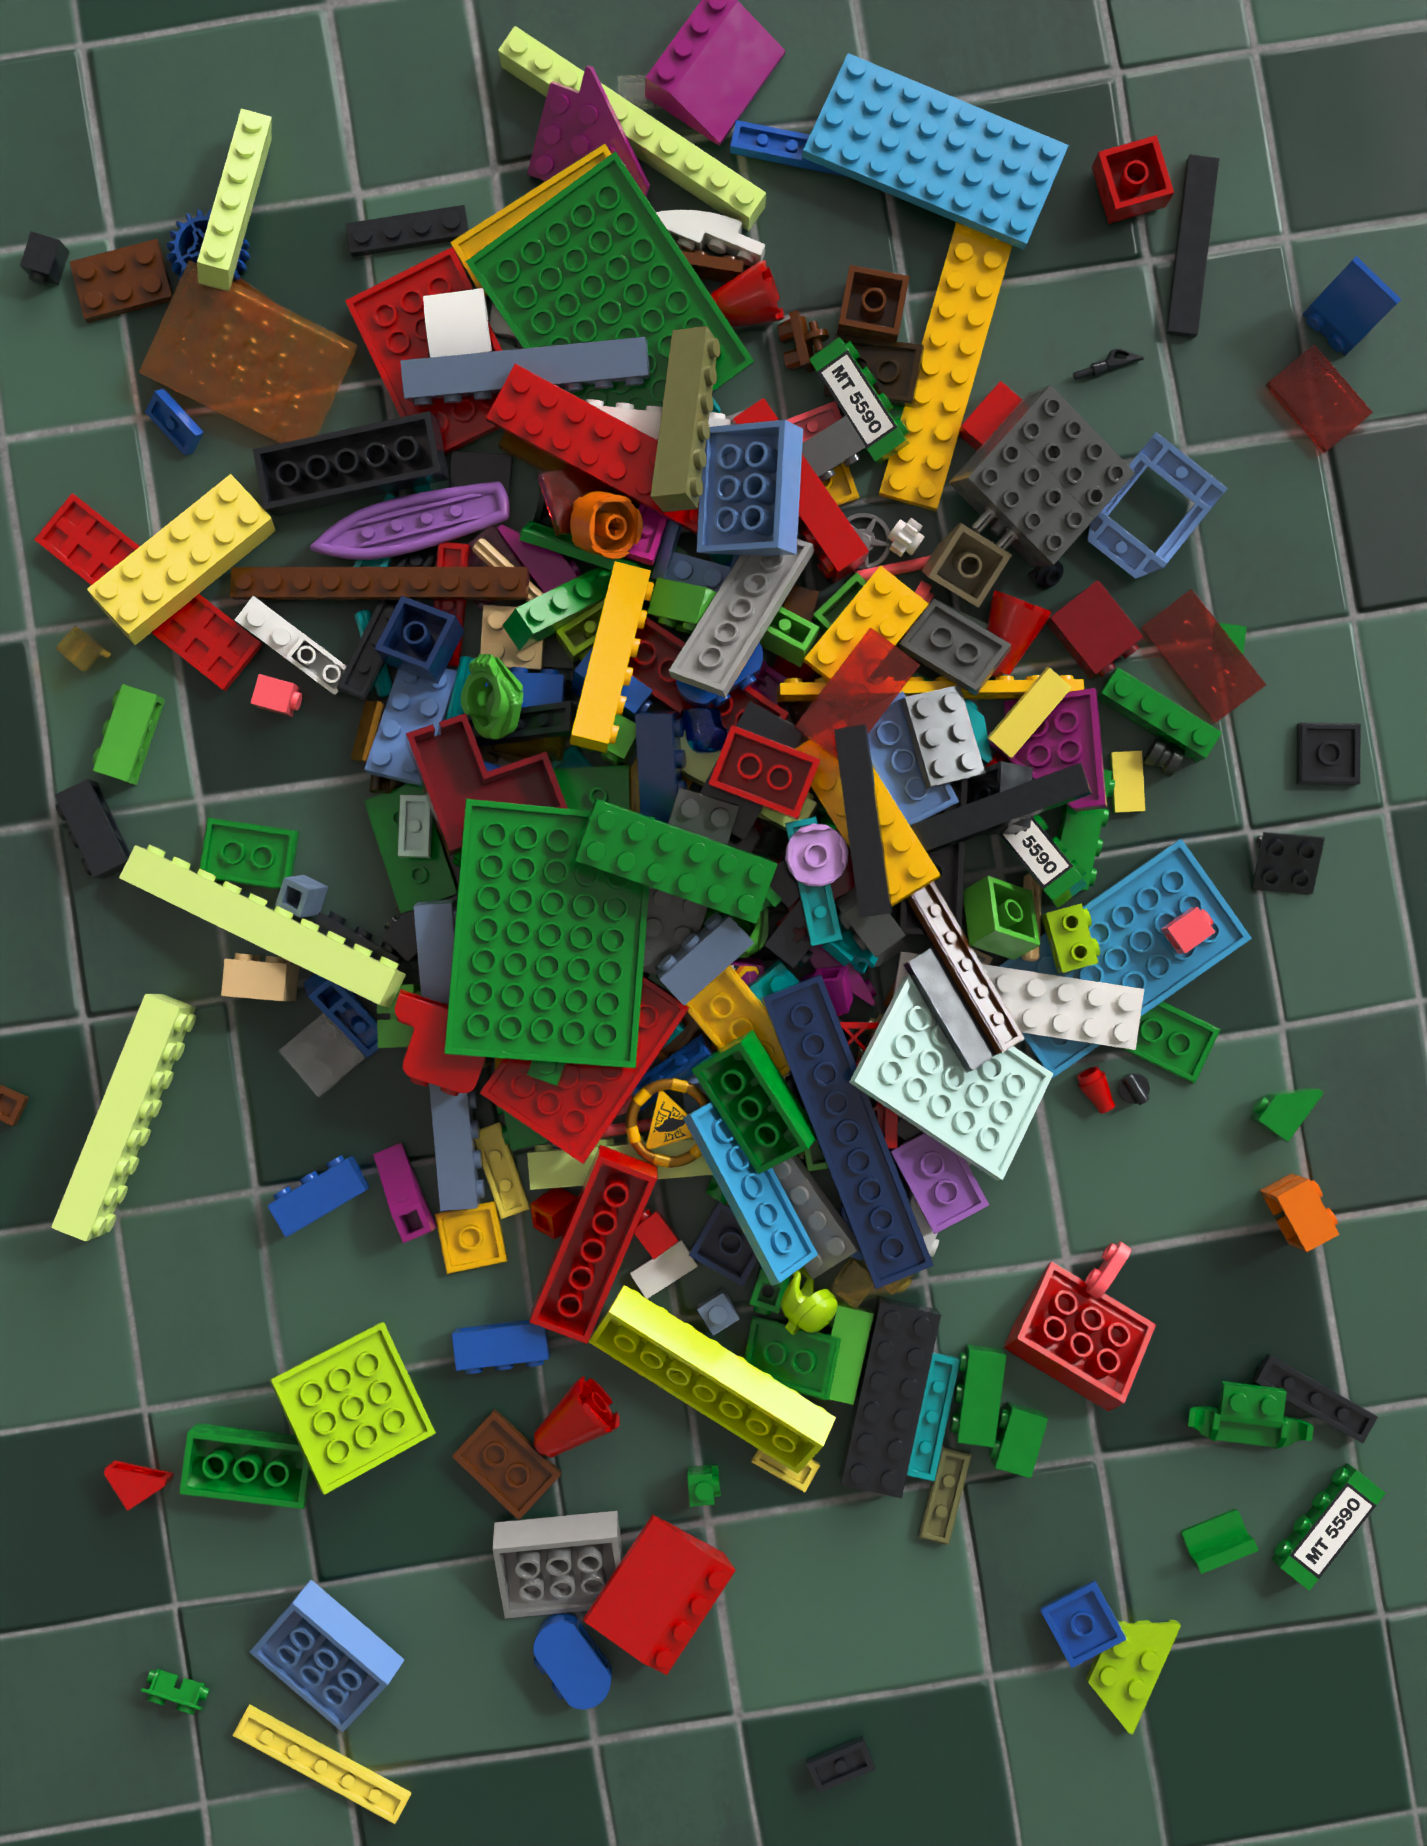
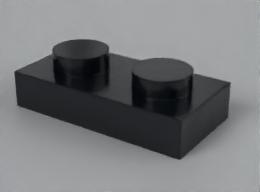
M863 1736L806 1760V1765L818 1794L875 1770V1764Z

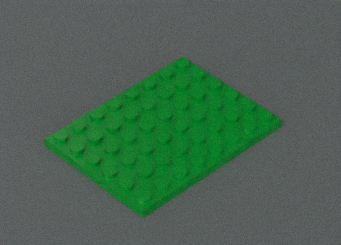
M616 151L465 261L523 348L638 337L646 338L651 379H644V384L639 386H626L625 381L613 382L612 388L595 389V384L583 385L582 391L569 392L584 401L586 399L600 400L604 402L603 406L616 407V403L633 404L634 409L646 410V406L662 407L673 330L707 326L714 338L718 339L720 355L716 358L717 381L716 384H713L712 393L755 363Z
M474 799L465 800L444 1054L636 1068L649 886L575 861L574 857L591 811Z

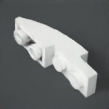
M697 210L656 212L681 251H702L704 245L707 244L712 251L719 254L726 252L736 256L738 260L744 261V264L749 266L762 261L765 256V244L742 235V222L739 220Z
M252 596L235 621L332 694L336 695L338 692L336 687L347 666L256 597Z

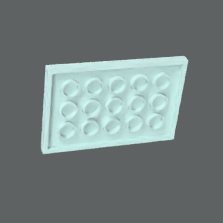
M910 975L903 977L849 1083L997 1181L1003 1180L1053 1073L1014 1046L1001 1054L995 1055L973 1071L966 1073Z

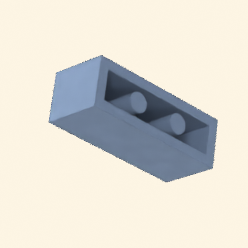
M716 912L711 915L704 923L705 927L699 933L689 935L682 942V948L674 955H667L658 964V969L655 973L659 980L684 1006L754 944L752 939L729 914L723 912L719 914Z

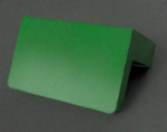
M1232 1509L1181 1530V1535L1193 1565L1201 1574L1259 1551L1255 1540L1247 1533L1237 1509Z

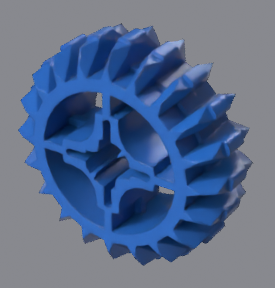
M197 209V217L192 218L190 214L186 213V223L183 224L180 221H176L179 231H170V236L174 241L166 243L168 250L171 251L167 254V259L172 263V271L174 274L179 275L178 278L183 284L189 283L190 288L195 291L200 287L202 292L207 294L210 286L198 283V270L195 268L197 267V260L212 209H209L206 216L202 210ZM195 239L194 245L190 249H188L192 241ZM247 239L243 240L233 276L234 280L240 279L238 271H247V266L243 263V261L250 260L249 253L245 251L249 248ZM212 287L215 292H220V289Z

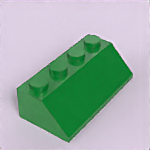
M753 1030L729 1042L691 1069L758 1175L809 1149L817 1138L807 1114Z
M197 1423L187 1432L179 1494L304 1509L313 1474L295 1435Z

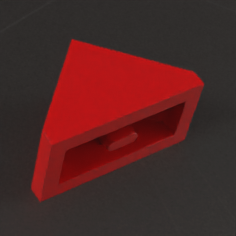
M115 1460L105 1467L104 1470L105 1477L127 1511L166 1486L174 1476L172 1472Z

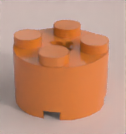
M602 491L588 493L576 499L573 504L570 520L572 541L574 545L591 554L610 559L625 557L630 553L628 551L634 544L637 545L641 538L643 530L642 515L639 509L635 508L632 504V501L625 496Z

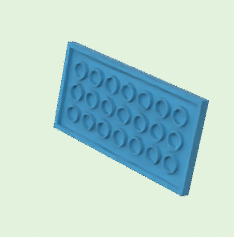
M848 53L803 149L802 158L1025 250L1069 145Z
M1178 839L1083 906V909H1088L1091 917L1092 926L1088 927L1091 938H1096L1100 948L1097 964L1064 973H1057L1047 935L1044 933L1040 936V958L1038 960L1030 962L1024 961L1022 957L1015 960L1008 958L998 967L1144 989L1141 1009L1142 1016L1252 938L1182 839ZM1198 907L1200 910L1204 909L1214 922L1211 926L1215 933L1186 954H1178L1161 931V928L1189 908ZM1022 1033L1025 1038L1024 1041L1040 1064L1053 1073L1052 1078L1100 1046V1044Z

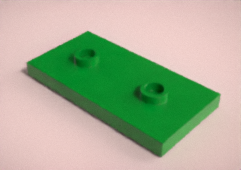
M629 765L553 769L568 809L591 811L595 798L631 810V768Z
M407 784L393 789L391 794L383 793L364 800L402 915L413 911L414 905L419 901L445 900L458 894V887L433 813L431 858L398 857L400 795H426L422 786Z

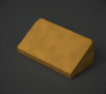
M366 701L364 704L351 754L352 760L363 763L367 762L386 706L382 702Z

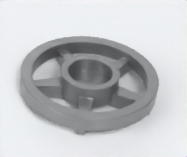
M857 513L847 518L849 522L857 519L872 520L866 529L858 530L852 525L869 552L874 547H886L883 555L878 560L869 564V557L867 556L865 564L857 568V570L877 567L886 559L890 551L889 548L892 541L887 538L890 534L888 526L882 519L873 514ZM875 523L883 529L887 542L875 539L872 533Z

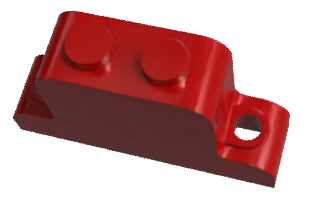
M400 989L395 1004L397 1021L414 1028L403 1060V1070L411 1077L410 1081L421 1086H428L429 1083L440 1086L442 1092L453 1096H458L459 1093L471 1092L476 1087L486 1057L444 1054L448 1004Z

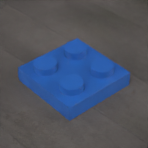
M1095 1580L1040 1609L1071 1668L1127 1640Z

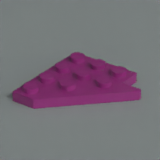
M588 65L585 67L579 91L555 81L550 82L527 175L547 181L603 144H606L611 154L616 151L645 197H647L650 184L592 66Z
M1095 688L1068 692L1012 758H1009L989 740L990 747L1009 762L1033 768V780L1081 762L1092 795L1072 801L1066 805L1075 812L1107 808L1098 700ZM1019 699L1004 701L1005 716Z

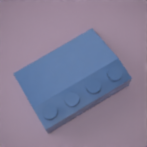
M787 420L710 427V437L706 440L705 446L707 462L702 470L701 479L703 493L699 497L698 553L756 556L797 554L803 428Z
M312 1580L297 1594L249 1652L342 1733L385 1689L404 1662V1659Z

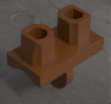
M798 310L789 313V320L777 325L780 340L783 343L795 340L797 347L784 352L785 365L789 370L805 368L808 372L815 371L816 369L809 359L814 356V351L818 353L823 349L822 342L829 339L828 330L819 329L817 321H811L807 324L805 316H800Z

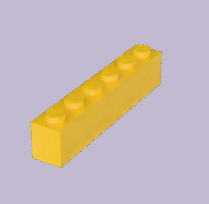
M614 562L571 733L570 744L603 753L607 752L609 743L615 745L619 726L613 725L615 715H622L626 697L620 695L623 685L629 687L633 668L627 666L629 658H636L640 639H636L635 634L637 628H644L647 611L642 610L644 600L650 601L654 583L649 582L651 570Z

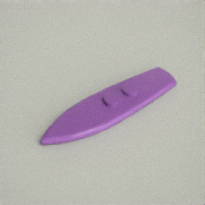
M499 481L444 488L389 499L360 509L339 520L321 534L310 545V549L331 557L355 560L389 558L416 552L508 520L510 514L509 499L505 488Z

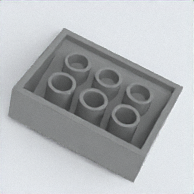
M608 1511L495 1522L492 1550L505 1619L589 1611L623 1559L618 1512Z

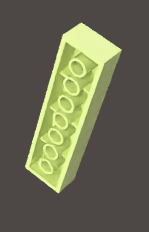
M164 994L144 995L51 1228L83 1241H89L111 1231L116 1221V1215H114L116 1206L124 1200L128 1187L125 1186L129 1174L132 1175L138 1166L139 1158L136 1156L140 1146H144L150 1136L151 1130L148 1129L152 1117L155 1118L161 1109L162 1101L159 1099L162 1091L169 1087L173 1079L174 1073L171 1072L174 1061H178L183 1054L185 1044L182 1041L186 1031L190 1032L195 1024L196 1015H194L196 1007Z

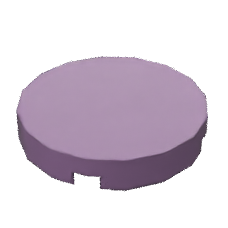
M811 824L801 827L791 836L786 846L785 861L789 872L797 881L807 886L822 887L833 883L842 875L848 863V849L844 838L836 830L824 824Z

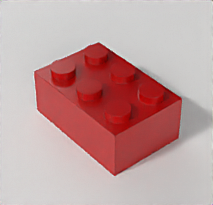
M731 725L709 781V786L798 820L821 759Z

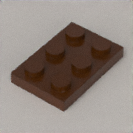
M157 239L69 261L83 317L87 323L175 300L161 245Z
M496 1409L490 1413L451 1456L518 1520L562 1473L546 1456L539 1454L534 1445Z

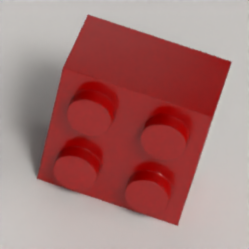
M1157 135L1100 151L1091 167L1108 224L1165 208L1174 194Z

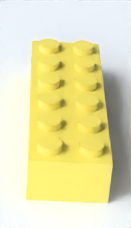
M230 474L87 590L94 602L127 638L136 645L276 531L272 518Z

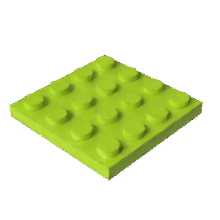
M380 1322L269 1380L323 1495L436 1434L384 1322Z

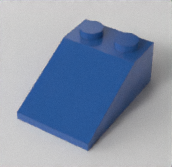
M1356 256L1302 315L1306 318L1308 325L1312 329L1320 331L1328 339L1329 345L1335 351L1341 352L1346 356L1401 298Z

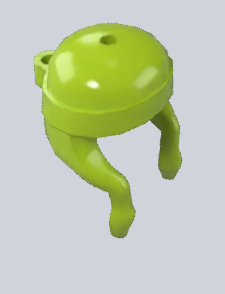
M802 1266L792 1274L794 1277L788 1285L780 1304L783 1314L789 1319L785 1329L792 1335L796 1334L800 1328L809 1333L820 1331L832 1320L838 1307L835 1296L828 1289H822L814 1293V1279H812L805 1267ZM801 1274H803L807 1280L800 1290Z

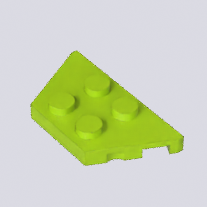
M1150 1620L1137 1621L1135 1623L1119 1621L1118 1623L1127 1640L1096 1655L1086 1677L1091 1687L1127 1732L1132 1735L1181 1627V1624L1176 1620H1168L1169 1622L1151 1623Z

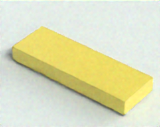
M1047 667L990 733L987 739L1009 758H1012L1072 687L1050 667Z
M501 1122L481 1128L480 1138L475 1139L476 1149L482 1152V1166L500 1218L503 1219L530 1209L531 1207L509 1144L505 1145Z

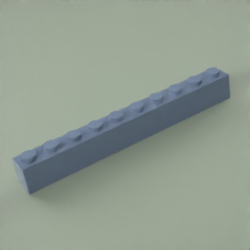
M455 899L419 901L414 905L421 996L448 1004L456 918ZM429 1083L440 1211L477 1209L480 1198L485 1197L484 1180H479L478 1169L482 1168L481 1150H476L475 1139L480 1138L479 1120H474L473 1109H477V1092L472 1090L469 1093H459L458 1096H453L442 1092L440 1086Z

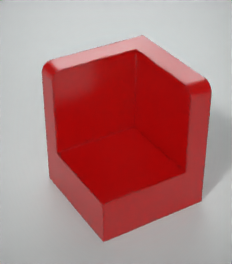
M561 1187L551 1188L530 1204L533 1227L550 1238L557 1239L563 1234L578 1197Z

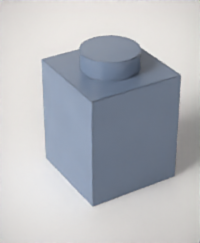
M306 875L284 877L275 906L284 908L299 918L318 915L329 887Z
M724 1288L719 1289L697 1303V1310L713 1336L740 1319L739 1312Z

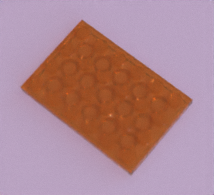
M189 260L139 373L279 443L317 436L358 345L234 282L231 283L229 291L199 284L197 264Z

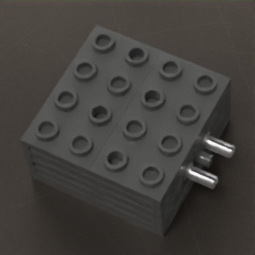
M1048 385L1029 392L952 478L949 484L981 515L972 525V529L975 532L980 533L989 523L992 526L990 531L996 536L999 534L1002 536L997 542V546L1006 550L1011 545L1031 567L1054 565L1135 472L1052 385Z

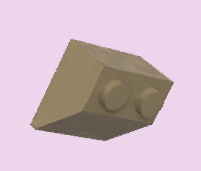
M959 523L937 545L922 572L930 579L979 608L1012 554L964 524Z

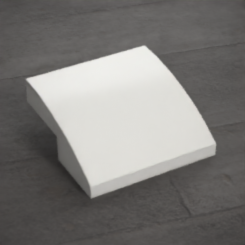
M483 288L423 296L430 358L492 351L487 321L489 317Z

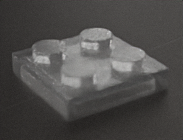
M324 1013L279 1050L317 1097H321L367 1058Z

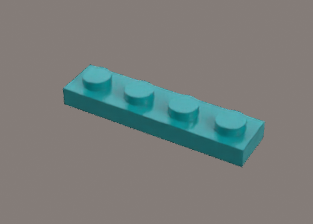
M816 817L785 823L788 842L791 836L801 827L818 824ZM797 881L811 946L842 940L831 884L813 887Z
M933 1352L907 1476L935 1481L960 1359L957 1357Z

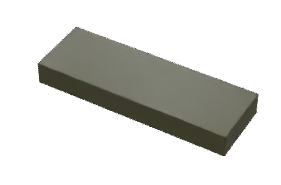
M942 1446L935 1481H931L918 1532L919 1538L949 1545L971 1453Z

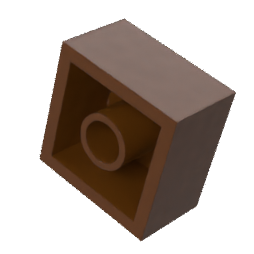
M850 265L837 335L897 342L910 276Z

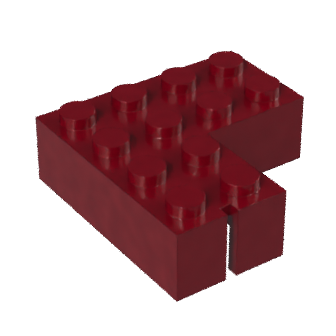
M466 713L439 722L438 731L440 735L435 736L433 724L406 733L407 746L448 857L461 852L466 799L568 809L547 751L487 772Z

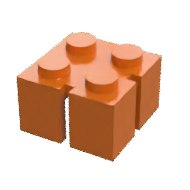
M1291 1173L1259 1190L1272 1215H1276L1281 1211L1284 1212L1285 1215L1275 1221L1289 1245L1308 1252L1340 1235L1335 1227L1338 1224L1337 1218L1330 1208H1325L1320 1199L1323 1197V1193L1314 1180L1310 1181L1308 1178Z

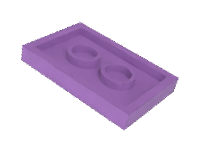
M923 1132L897 1146V1148L890 1150L934 1234L989 1206L966 1160Z

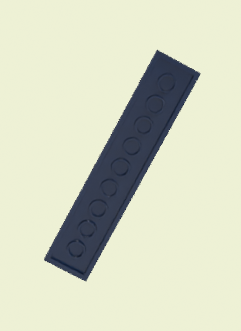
M820 974L761 997L874 1287L878 1289L934 1266L869 1097L866 1093L849 1083L857 1066L822 976Z

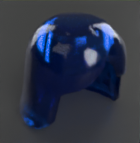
M691 708L681 710L686 740L693 751L699 754H711L722 750L729 730L723 726L718 709Z

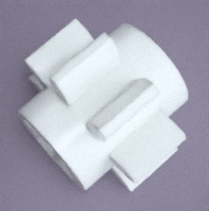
M910 518L908 523L900 519L887 537L893 542L889 549L900 557L905 551L912 556L925 538V536L919 533L922 525L913 518Z

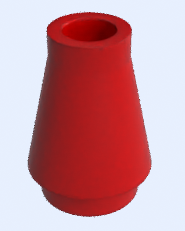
M1093 1066L1077 1075L1079 1082L1077 1086L1100 1114L1106 1113L1115 1107L1104 1071H1101L1098 1066Z

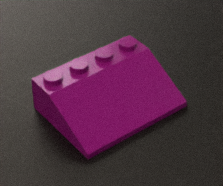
M701 0L645 77V97L720 146L735 125L736 120L741 117L781 61L786 51L738 0Z

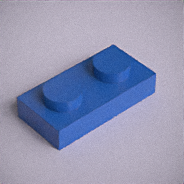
M164 388L155 391L145 413L184 456L194 453L204 432Z

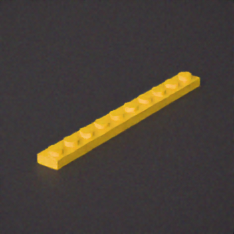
M1040 675L1028 676L1025 680H1014L1013 676H999L995 680H987L976 696L962 687L960 688L963 698L968 700L1020 699ZM1060 675L1072 687L1070 691L1084 689V679H1074L1072 675ZM944 676L936 678V681H924L923 677H909L905 681H894L892 677L876 678L875 682H865L851 700L825 678H817L815 682H803L801 678H788L784 680V683L779 684L776 692L777 702L820 701L821 699L823 701H884L902 691L905 696H911L957 686V684Z

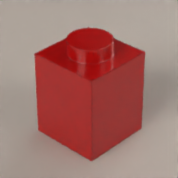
M658 1208L652 1213L649 1209L643 1211L634 1234L654 1260L679 1242V1237Z

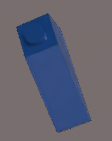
M313 974L303 983L307 996L367 1057L379 1049L377 1020L354 992L317 974Z

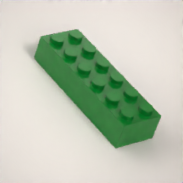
M598 798L594 800L574 857L577 862L755 924L757 923L778 865L770 859Z

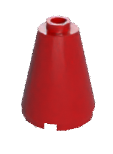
M766 260L757 262L710 294L731 327L777 322L785 318L783 308L779 309L777 304L780 296L771 270L767 267Z
M994 591L987 630L1010 643L1011 650L992 676L999 677L1003 676V674L1010 675L1049 619L1051 611L1008 594Z
M585 1376L580 1377L534 1432L535 1440L533 1444L538 1453L552 1458L616 1430L620 1425L618 1411L614 1414L612 1413L609 1405L613 1401L604 1388L592 1378L585 1381Z

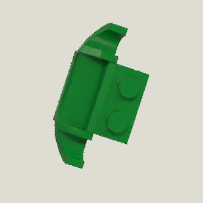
M1222 1381L1219 1408L1199 1406L1192 1407L1189 1410L1188 1426L1215 1442L1219 1440L1278 1449L1290 1446L1301 1440L1312 1441L1314 1426L1308 1422L1284 1416L1287 1392L1283 1388Z

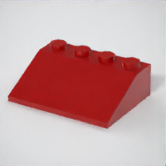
M1051 1261L1015 1320L1003 1348L1109 1412L1125 1403L1156 1324L1105 1293L1099 1299L1094 1298L1086 1292L1088 1285L1085 1284V1281Z
M652 1514L583 1620L643 1664L667 1675L736 1570L724 1552Z

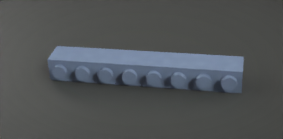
M645 337L400 360L404 399L414 402V406L432 405V400L444 399V403L462 402V397L474 396V400L477 401L492 399V394L500 392L514 364L527 369L560 388L564 387L567 392L582 391L583 385L595 384V389H607L613 387V382L625 381L626 386H639L644 384V379H651L648 343Z

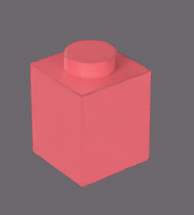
M259 674L251 704L260 709L292 717L294 710L298 711L301 705L302 693H299L300 688L294 683Z
M1198 907L1189 908L1161 928V931L1178 954H1186L1215 933L1211 926L1214 924L1212 918L1204 909L1200 910Z

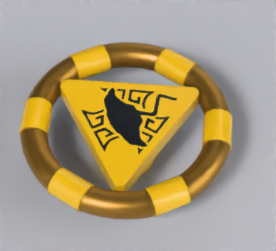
M676 1078L656 1080L643 1087L629 1104L625 1119V1129L629 1143L639 1156L653 1165L666 1168L687 1165L702 1155L697 1144L688 1152L678 1156H668L654 1153L650 1150L693 1137L683 1119L688 1113L663 1090L687 1093L696 1100L700 1107L710 1102V1100L701 1089L688 1081ZM659 1092L645 1146L637 1126L638 1112L653 1094Z

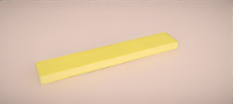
M250 1704L232 1735L393 1824H396L411 1795L410 1791Z

